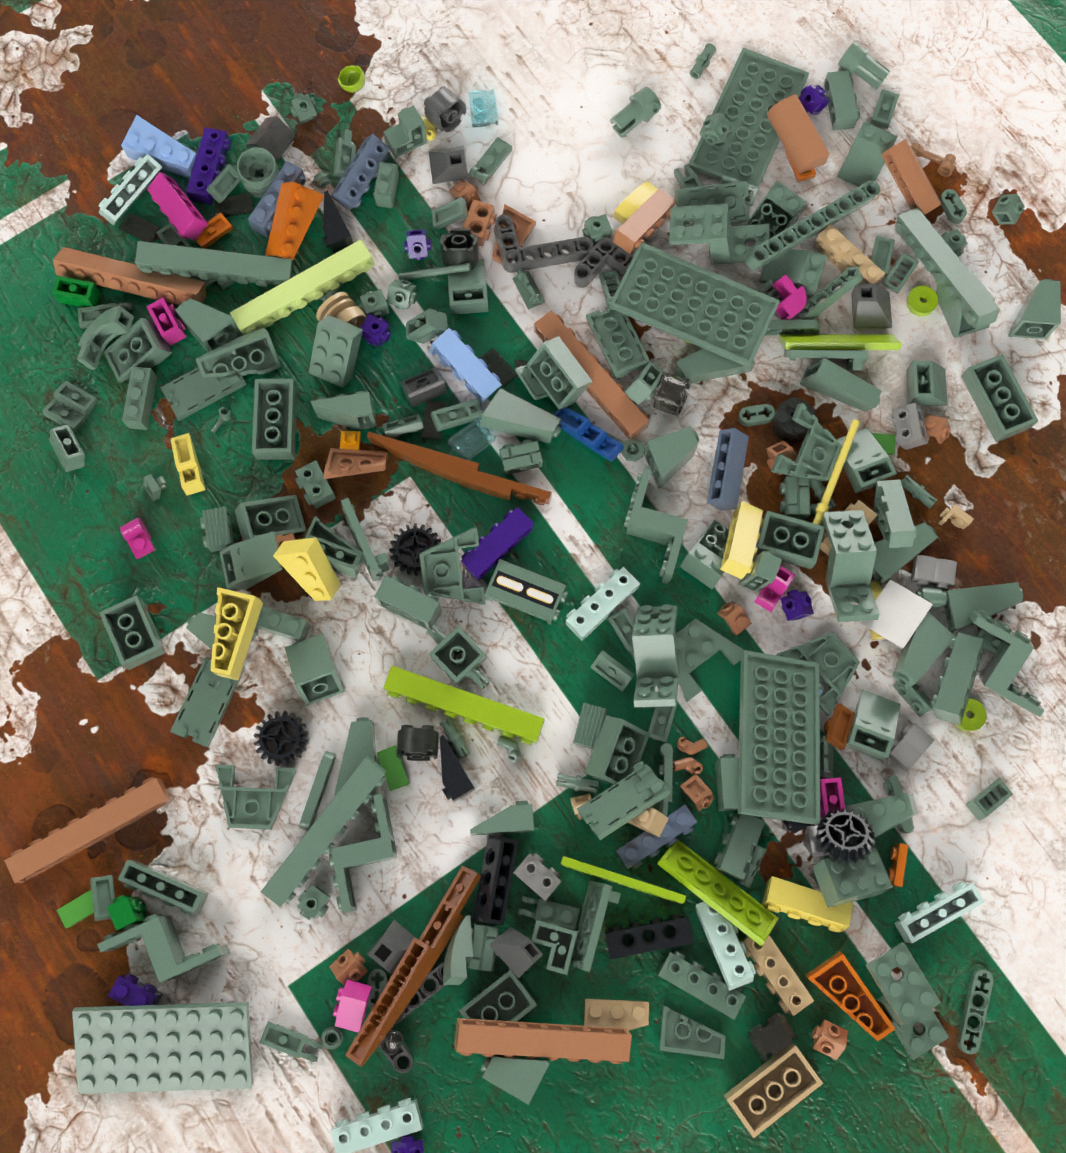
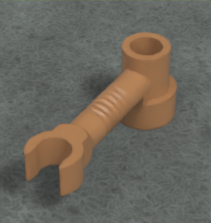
M912 143L911 148L917 157L921 156L938 163V173L944 177L951 176L956 160L953 154H947L945 157L925 150L918 143Z

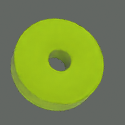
M917 286L909 293L906 304L913 314L928 316L937 307L938 296L928 286Z
M969 699L961 725H955L961 730L968 732L980 729L985 724L987 718L984 706L975 699ZM967 712L972 714L971 719L967 717Z

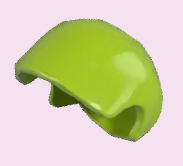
M347 66L340 72L338 82L343 90L350 93L358 92L365 84V74L359 66Z

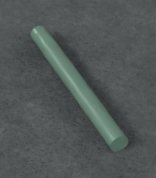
M470 263L405 272L399 273L398 277L399 280H410L470 271L471 265Z

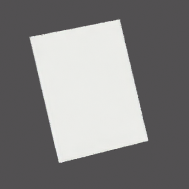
M890 580L875 601L879 611V619L861 621L860 623L903 649L933 604Z

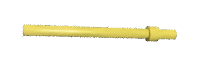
M853 419L821 503H818L815 511L817 513L813 521L814 524L821 525L823 512H828L829 501L860 424V421Z

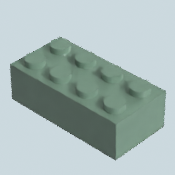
M1003 354L968 367L961 376L995 442L1026 431L1038 422L1032 407Z
M255 379L252 453L256 460H295L298 387L294 379Z
M958 632L957 637L952 638L950 644L951 656H947L945 659V675H941L939 678L938 695L934 694L931 706H933L937 719L961 725L983 656L984 645L982 638Z

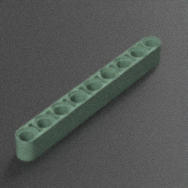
M872 180L867 181L758 245L746 257V265L752 270H757L822 232L830 224L837 223L869 204L879 194V184Z

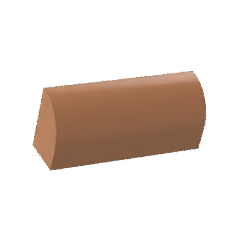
M796 94L775 104L767 113V117L798 173L802 174L826 164L830 153Z
M907 139L881 154L911 210L918 207L923 215L942 204Z

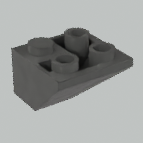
M464 146L429 151L433 184L469 178Z
M857 284L851 294L854 329L892 328L889 291L877 284Z
M393 920L367 955L392 975L414 936Z
M511 927L490 944L495 954L506 963L509 970L518 978L543 955L528 937Z

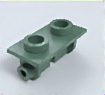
M524 269L518 270V275L512 279L528 310L545 303L530 272Z
M898 682L893 685L899 695L903 697L919 717L933 708L931 706L932 700L925 692H917L920 688L917 683L908 690Z
M821 736L820 778L830 779L833 778V745L825 741L826 736Z

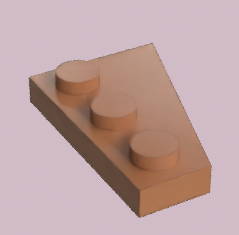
M504 204L502 215H508L512 219L519 248H521L536 226V221ZM500 225L501 228H507L505 225ZM495 242L492 260L502 265L497 242ZM504 242L507 246L511 245L509 242Z
M330 448L324 470V479L384 471L387 466L388 452Z

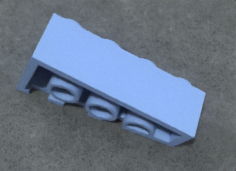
M136 115L121 145L128 158L138 160L140 157L144 158L148 154L162 166L163 170L190 179L197 156L196 153L138 115Z
M448 328L432 343L429 352L433 356L437 354L440 363L444 367L452 368L453 376L460 381L464 380L466 382L464 384L465 387L476 398H479L482 403L502 385L500 378L495 373L491 374L487 369V364L474 355V350L468 344L465 345L461 341L460 335L455 330L452 331Z

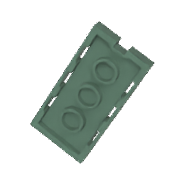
M747 181L675 189L674 200L676 207L728 203L730 218L734 217L731 219V222L749 220V205L745 204V198L749 197ZM687 222L684 227H693L695 223Z
M608 306L607 311L601 312L597 310L587 314L586 320L614 378L619 380V377H625L633 370H642L650 360L628 316Z
M784 349V357H788L792 361H796V358L847 359L846 369L863 370V362H866L868 359V351Z
M198 367L160 388L167 401L173 402L171 408L180 421L247 384L242 375L203 378Z
M349 498L341 500L343 515L359 551L363 554L367 570L372 581H377L384 572L390 570L387 565L389 560L386 553L384 552L374 557L355 514L354 505H351Z
M205 658L170 732L186 739L190 735L193 737V742L209 748L243 673L240 674L239 680L221 677L210 671L211 660Z
M643 761L634 766L635 771L577 808L587 824L591 822L589 824L591 830L599 840L641 814L645 809H649L670 795V791L665 783L658 779L653 770L647 764L644 765Z
M589 881L570 965L588 972L591 970L608 901L619 903L621 893L612 891V886Z

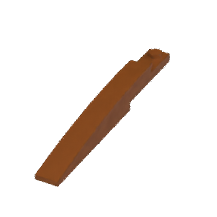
M368 432L367 434L369 442L421 469L454 483L507 501L511 500L513 494L521 500H526V498L534 500L533 502L538 505L550 504L552 492L480 472L479 463Z
M464 866L460 868L419 940L415 937L345 1054L346 1057L362 1067L387 1035L443 952L464 917L460 912L481 878L478 873Z

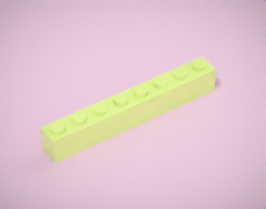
M360 239L235 309L230 314L243 335L262 327H269L275 321L289 316L291 312L305 307L307 303L314 299L321 298L323 293L338 288L341 281L343 284L346 281L353 280L362 272L369 271L375 266L370 252Z

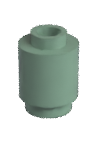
M921 587L915 593L933 604L931 608H940L946 605L947 593L939 588Z

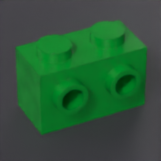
M57 276L52 294L60 303L85 308L97 306L101 292L93 282Z
M122 895L113 899V904L107 906L116 931L124 930L123 928L134 923H143V919L147 917L145 912L147 910L146 904L139 897Z

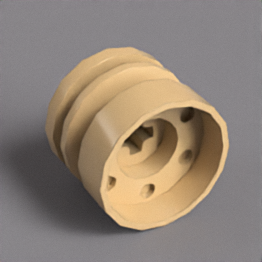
M339 292L329 297L316 313V318L319 322L327 315H330L358 328L362 326L367 318L358 306H355L354 301L350 299L346 292Z

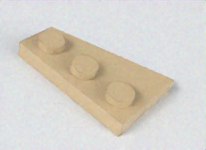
M585 998L584 1026L627 1028L629 1031L649 1025V1002Z

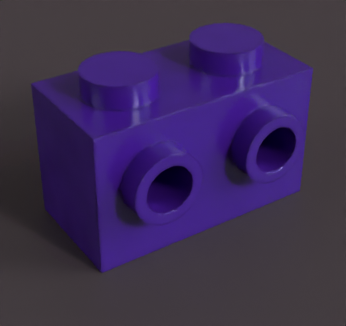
M128 973L118 976L108 997L125 1006L158 1005L163 993L157 991L158 988L154 985L144 984L138 981V977Z

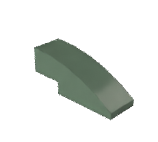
M466 915L461 920L448 944L443 969V985H460L467 979L466 964L473 958L470 915Z

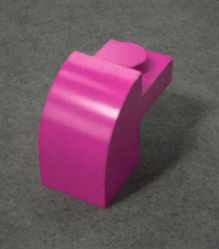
M784 275L772 284L783 299L776 309V313L781 320L793 318L804 308L807 296L803 286L796 289L793 281L787 275Z
M136 518L120 527L121 533L128 542L136 559H140L155 551L150 540L151 536L140 518Z
M780 566L774 582L764 587L754 602L772 612L795 574Z

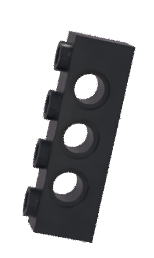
M488 835L473 920L504 926L519 840Z
M682 913L670 915L671 920L662 921V917L650 919V924L642 925L640 921L630 923L629 928L621 929V926L608 928L609 932L604 934L609 959L694 943L689 917H683ZM667 925H671L674 928V935L670 938H667L663 933ZM647 929L652 930L654 933V938L650 942H646L643 939V932ZM627 933L633 936V943L629 946H625L622 943V937Z

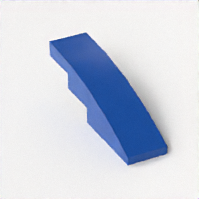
M567 407L561 410L557 409L553 414L561 419L559 427L611 462L624 449L622 443L609 437L606 431L591 424L588 418Z

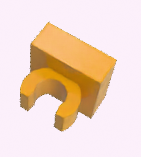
M341 431L340 449L360 450L361 432Z

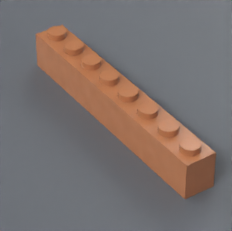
M63 247L53 259L56 275L90 281L95 285L155 300L164 298L168 303L180 305L190 298L203 303L207 297L206 283L204 281L181 277L180 275H163L155 271L144 273L138 270L135 264Z
M551 310L534 323V332L543 342L558 336L593 381L586 389L588 394L628 439H634L648 428V415L645 411H640L636 406V402L632 401L624 393L622 385L612 379L611 373L601 367L598 358L588 352L587 346L582 341L579 342L574 331L571 328H567L563 324V319L558 314L555 315Z
M150 777L142 782V786L138 788L132 787L124 791V795L120 798H111L105 802V806L86 812L87 816L69 821L67 823L68 826L65 828L52 830L48 833L49 836L43 840L41 838L29 843L30 847L12 852L10 854L11 857L4 861L14 883L26 882L171 802L172 799L162 779Z
M457 1018L454 1046L456 1052L465 1056H470L472 1053H481L482 1056L486 1057L499 1054L506 1058H515L517 1055L524 1056L527 1059L545 1057L548 1060H558V1058H567V1060L578 1062L580 1059H588V1061L593 1063H600L601 1060H606L613 1064H621L622 1061L629 1062L632 1035L627 1028Z

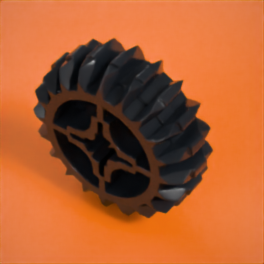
M414 523L412 529L409 525H406V531L402 528L399 529L401 535L394 534V538L397 541H390L393 547L389 548V551L392 553L390 558L395 561V567L400 566L399 570L401 572L407 569V575L414 571L415 576H418L419 571H421L419 553L442 542L441 539H436L438 534L436 532L432 533L431 527L425 531L424 524L419 529L417 523ZM419 536L426 538L432 546L420 543ZM412 537V541L409 544L403 545L407 539ZM416 543H417V546L419 547V549L417 550V553H416V556H415V553L413 552V550H415ZM400 554L411 556L413 563L405 561Z
M276 711L275 718L268 714L267 718L269 721L262 719L263 727L256 726L260 734H254V737L259 738V740L253 744L260 746L257 748L256 753L263 752L260 758L262 760L267 759L268 764H272L275 760V766H279L282 760L283 765L287 766L288 759L291 763H295V755L298 758L302 757L299 753L300 749L306 752L307 748L302 745L303 743L308 744L309 740L303 739V737L308 736L309 732L303 731L307 726L306 724L299 725L302 719L300 717L295 719L296 715L294 713H291L288 717L287 711H283L282 716ZM280 723L276 732L268 733L274 725ZM287 723L293 725L297 737L288 734ZM283 734V736L288 739L281 740L280 743V741L276 740L275 738L281 737ZM266 740L274 742L276 755L269 751ZM295 744L288 753L282 754L287 745Z
M835 808L833 813L828 812L825 817L820 819L816 838L819 840L818 845L823 847V854L830 853V859L836 857L838 863L841 860H845L847 865L852 860L856 864L859 859L863 861L867 855L871 854L875 844V832H872L873 825H868V818L862 819L861 813L855 815L853 809L850 812H846L845 808H843L839 812Z

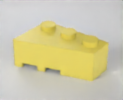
M316 537L283 541L273 555L314 601L332 600L341 586Z

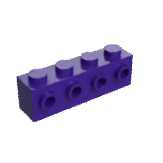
M206 127L204 129L186 190L192 202L208 205L213 203L214 198L206 188L220 174L223 166L226 165L227 151L231 149V140L226 131Z
M518 507L514 511L510 510L500 524L496 523L490 529V534L486 537L482 536L478 540L479 546L472 550H467L462 555V566L477 581L482 579L499 562V559L502 560L534 529V523Z

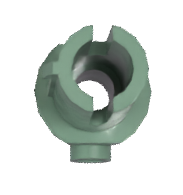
M854 41L838 62L840 66L838 71L849 70L850 76L855 73L877 90L890 73V70L868 55V49Z
M645 87L630 96V103L610 119L611 124L616 123L612 128L621 138L626 137V134L642 121L648 123L661 109L659 98L650 88Z

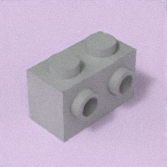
M912 403L893 409L894 416H892V422L897 430V434H895L897 444L906 450L928 444L922 407L917 403Z
M529 853L513 873L546 901L561 883V880L558 879L561 875L552 867L548 870L543 865L545 861L535 853L532 856Z

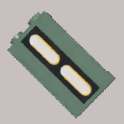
M499 559L485 592V599L491 602L495 600L545 620L547 624L551 625L553 620L557 621L561 611L558 609L560 602H565L568 592L565 591L566 585Z

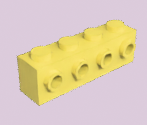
M743 501L735 509L720 570L740 579H743L747 573H751L754 567L752 560L757 553L755 546L760 538V533L758 532L763 524V519H761L763 510Z
M773 876L766 883L762 905L768 907L769 911L776 913L781 911L787 913L790 918H802L808 920V923L811 925H823L829 927L830 931L837 933L843 932L849 927L853 902L828 908L822 892Z

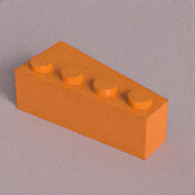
M294 181L281 183L265 256L292 259L293 261L324 197L323 194Z
M841 951L806 974V977L877 1041L895 1030V1027Z

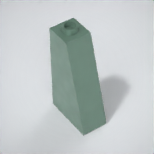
M703 348L677 361L674 373L678 380L681 379L685 385L752 371L755 362L753 360L750 368Z
M826 358L807 367L800 382V385L864 412L878 406L880 402L879 397L882 392Z
M501 388L482 414L480 424L483 428L550 443L554 437L557 438L562 429L559 427L560 418Z
M925 522L915 526L917 537L914 538L912 547L888 548L885 539L874 543L877 554L872 576L876 581H879L880 585L938 538L931 526Z
M1019 582L947 590V601L944 609L948 629L953 633L974 624L969 618L973 610L976 612L982 610L993 616L1021 603L1023 590L1019 587Z
M927 612L902 649L892 676L900 685L908 690L920 680L951 644L952 638L956 637Z
M368 717L357 718V721L351 722L334 797L367 756L376 762L374 722L369 720ZM375 786L371 793L378 795V787Z

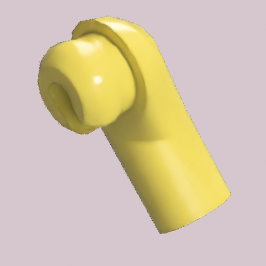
M421 116L425 125L426 138L432 141L436 137V128L430 121Z

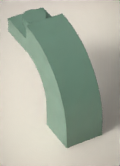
M121 306L113 307L99 315L89 325L78 343L81 346V350L77 360L91 370L96 369L106 345L117 335L129 332L134 316Z

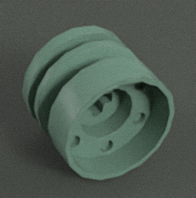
M254 147L244 151L237 161L238 174L244 188L252 196L262 198L279 173L272 154L264 148Z

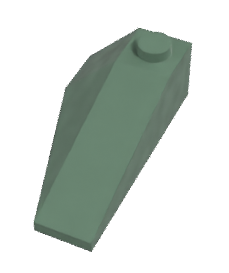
M264 327L244 334L195 359L203 378L227 375H258L281 368L270 335Z

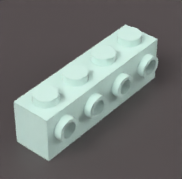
M147 154L144 158L140 157L134 164L135 169L132 172L128 171L122 179L124 181L120 186L116 184L110 193L112 195L109 199L104 198L99 204V214L113 226L161 171L162 166L150 155Z
M624 567L620 570H614L610 574V580L607 583L602 582L599 584L593 596L590 597L588 595L581 601L580 604L582 606L578 610L573 609L567 614L566 625L581 641L639 588L640 583Z
M961 881L953 885V890L947 894L944 891L934 896L935 900L931 903L926 901L916 907L917 911L911 914L906 912L898 917L899 921L894 924L906 943H914L983 904L984 900L974 883H964Z
M706 902L696 904V913L729 991L753 982V974H756L752 962H748L745 957L747 951L743 941H739L736 936L738 933L737 927Z
M411 1098L399 1101L398 1106L390 1108V1105H385L378 1108L377 1113L369 1115V1111L356 1115L357 1119L348 1122V1118L335 1122L336 1126L330 1131L336 1153H352L422 1130L424 1125L417 1100L411 1101Z

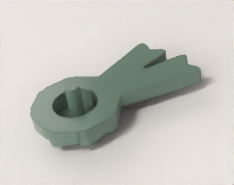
M607 433L609 437L622 443L624 449L620 453L626 461L636 462L643 458L645 447L641 441L629 439L624 442Z

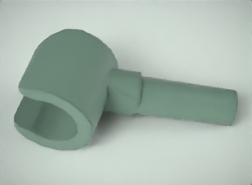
M224 406L219 409L220 417L211 430L214 433L224 421L231 419L230 410L227 414L223 415L226 410Z

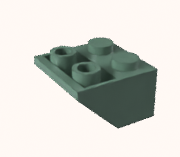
M912 361L906 370L908 405L917 403L922 406H947L945 368L933 361Z

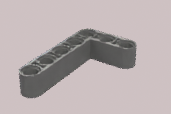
M508 215L498 216L494 226V234L504 270L509 273L517 272L520 269L531 270L582 261L593 248V242L588 237L519 248L513 221ZM499 225H505L507 228H501ZM504 242H509L511 245L507 246ZM562 250H567L569 254L564 253ZM544 253L551 254V257L546 256ZM526 256H531L534 260H529ZM508 259H513L516 263H511Z
M602 238L576 266L574 283L580 288L587 287L606 265L613 270L616 269L618 274L624 277L634 256L615 244L612 239ZM596 261L598 262V264H592L590 262ZM584 274L586 277H579V275Z
M444 962L427 975L416 992L419 997L418 1003L411 1004L409 1002L401 1016L378 1045L394 1069L399 1073H406L412 1068L414 1056L394 1026L446 986L443 985L442 974ZM427 979H433L436 982L435 990L430 991L426 989L425 981ZM388 1038L396 1040L397 1046L395 1049H389L386 1046ZM406 1056L409 1059V1066L401 1067L398 1062L399 1057Z

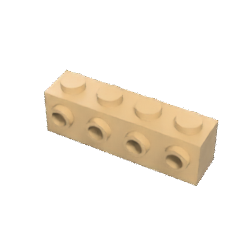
M832 224L817 236L814 247L821 254L826 255L827 259L843 273L846 269L856 266L863 275L862 280L858 284H880L885 273Z
M748 935L740 940L743 941L747 951L745 956L752 958L755 963L753 965L755 971L759 976L763 975L767 980L766 987L772 995L776 994L780 999L778 1004L785 1014L788 1012L794 1016L814 1001L770 936L767 937L762 946Z

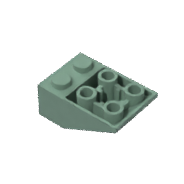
M776 181L745 225L769 224L770 238L794 225L809 204L783 184Z
M478 260L475 268L470 271L448 274L451 315L489 312L484 260Z
M358 391L352 395L339 394L334 398L320 397L315 401H311L313 409L320 419L356 430L377 427L374 405L369 392Z
M865 428L857 431L843 465L855 494L876 486L877 481L891 480L897 474L890 457L869 429ZM846 436L836 440L843 446Z
M714 520L680 565L682 569L711 589L714 588L725 573L720 568L729 529Z
M269 532L232 544L220 551L227 589L247 590L282 570V565L273 557L278 550L275 532Z
M862 689L854 711L855 716L846 747L881 761L888 759L895 738L901 704Z

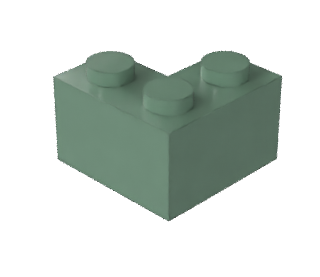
M414 105L404 108L401 112L397 113L398 125L391 126L383 131L385 142L395 159L427 143L424 121Z
M536 920L531 941L551 947L546 969L567 975L578 931Z

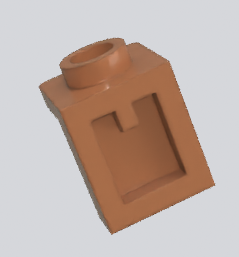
M697 774L680 786L681 790L694 803L698 811L709 807L714 800L712 791Z

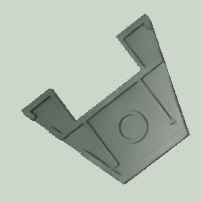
M800 403L797 405L792 420L807 428L808 431L796 461L794 462L781 454L777 455L771 472L824 482L829 481L842 445L827 429H824L818 423L815 415H811L806 410V405Z
M476 527L419 553L424 594L474 602L481 605L486 604L483 586L463 588L458 549L479 546Z
M697 619L676 633L680 672L679 685L683 691L685 701L688 702L702 691L689 675L693 670L719 650L734 666L741 661V652L744 651Z
M834 632L775 655L798 660L802 657L805 661L819 663V677L830 688L829 691L819 698V707L827 716L832 713L842 692L860 664V661Z
M215 764L228 827L272 830L295 776L296 768L277 767L274 789L234 787L235 765Z

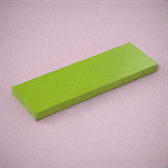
M779 334V341L786 350H900L902 342L892 334Z
M678 839L658 862V865L756 943L760 946L763 945L779 919L771 911Z
M565 856L562 857L561 866L678 904L685 902V895Z

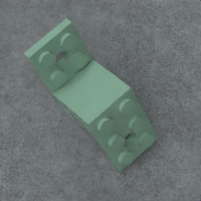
M728 203L671 207L670 245L708 243L713 264L746 263V257L752 250L770 239L769 224L732 226ZM687 222L695 223L691 228L684 227ZM748 241L755 242V245L752 247H747L745 244Z
M644 468L643 474H638L634 488L636 492H633L629 509H632V511L628 510L624 527L627 528L626 534L668 545L664 558H667V560L663 561L659 576L662 577L661 583L669 585L688 519L642 507L652 471Z
M863 510L823 512L822 519L831 544L825 581L837 621L878 620L879 611L870 588L877 549Z
M666 604L652 607L645 605L637 608L632 634L637 674L633 699L634 707L676 706L680 676L675 633L678 616L677 606Z
M973 610L969 616L971 621L1003 640L980 675L981 682L988 689L1041 717L1045 710L1040 705L1041 702L1037 700L1038 697L1028 691L1026 694L1019 690V686L1012 683L1034 649L1030 643L1031 639L1018 630L1013 632L1009 625L1000 620L996 623L988 613L982 610L979 612Z
M383 794L373 795L374 801H371L372 812L377 815L378 822H375L376 833L381 835V838L332 848V854H329L331 867L334 866L336 874L333 875L334 887L338 888L339 896L336 897L338 909H342V913L357 911L350 868L398 858L387 799Z
M162 914L146 917L143 919L145 922L143 924H131L123 928L124 932L109 934L103 937V942L97 944L100 952L116 950L143 938L159 983L175 979L230 953L227 945L220 946L218 943L202 949V954L200 952L193 953L185 957L171 917L163 916Z
M905 943L898 944L866 964V967L884 995L877 999L876 1002L895 1027L894 1032L912 1060L949 1038L932 1010L933 1007L941 1002ZM895 967H899L902 971V977L899 980L893 979L891 975ZM918 1022L923 1025V1032L920 1035H916L913 1031L914 1024Z

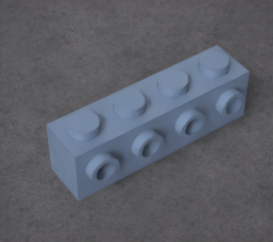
M374 134L366 137L331 194V197L347 210L354 207L357 208L362 201V194L366 193L371 186V179L377 176L379 163L387 160V153L390 148Z
M286 161L248 218L253 231L269 238L281 183L294 181L304 186L306 178L302 168Z
M736 428L719 430L707 503L721 511L735 510L738 505L749 436Z
M683 805L667 816L669 819L660 837L645 831L615 851L626 869L630 867L632 870L638 868L643 864L641 861L643 858L649 856L651 859L660 853L658 848L664 844L668 847L675 843L677 835L683 833L685 836L695 829L693 825L697 821L686 805Z

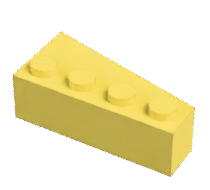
M217 587L218 604H216L215 610L217 614L216 625H214L215 641L212 646L210 671L221 677L239 680L263 602L253 595Z

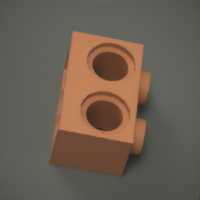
M473 199L467 214L468 217H466L462 228L469 229L472 234H476L478 245L483 247L485 240H489L491 234L489 229L491 224H495L497 214H495L494 205Z

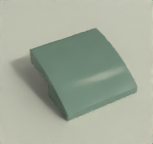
M65 381L53 393L55 398L42 412L44 416L62 426L69 425L72 432L75 433L85 422L98 400L96 397Z

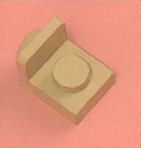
M954 505L950 509L948 507L944 509L939 515L942 519L938 524H944L949 518L954 526L964 530L974 518L957 505Z

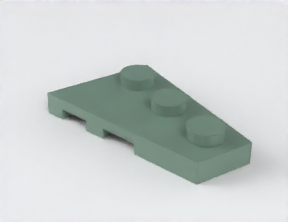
M663 1005L659 1042L660 1051L724 1059L726 1036Z

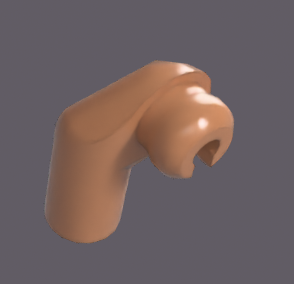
M680 737L677 741L678 749L689 755H694L708 747L704 738L695 743L686 740L685 737Z
M691 757L673 761V771L675 772L685 769L692 774H700L703 771L702 764Z

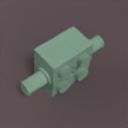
M433 624L431 627L436 633L430 628L426 633L438 645L429 653L430 658L457 686L470 677L481 690L484 689L485 685L480 680L486 685L490 683V680L478 668L487 660L486 654L459 626L446 636L436 624ZM456 653H457L458 655L461 654L462 659L459 660V659L457 658V659L455 660L454 654H456Z

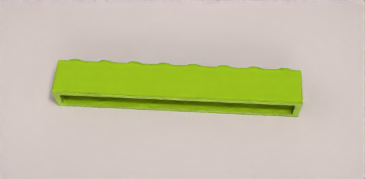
M391 666L383 687L390 697L398 699L401 696L406 698L407 703L413 705L418 703L424 704L427 710L436 712L437 709L444 711L443 715L453 719L456 716L461 717L463 722L467 724H481L484 730L493 732L494 729L501 731L502 736L510 739L513 736L521 738L520 742L527 745L537 744L545 718L395 666Z

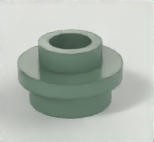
M320 172L314 176L312 183L318 189L324 188L330 183V176L328 173Z
M328 1027L322 1033V1044L327 1049L338 1048L343 1041L342 1031L337 1027ZM330 1034L336 1035L334 1042L329 1040Z

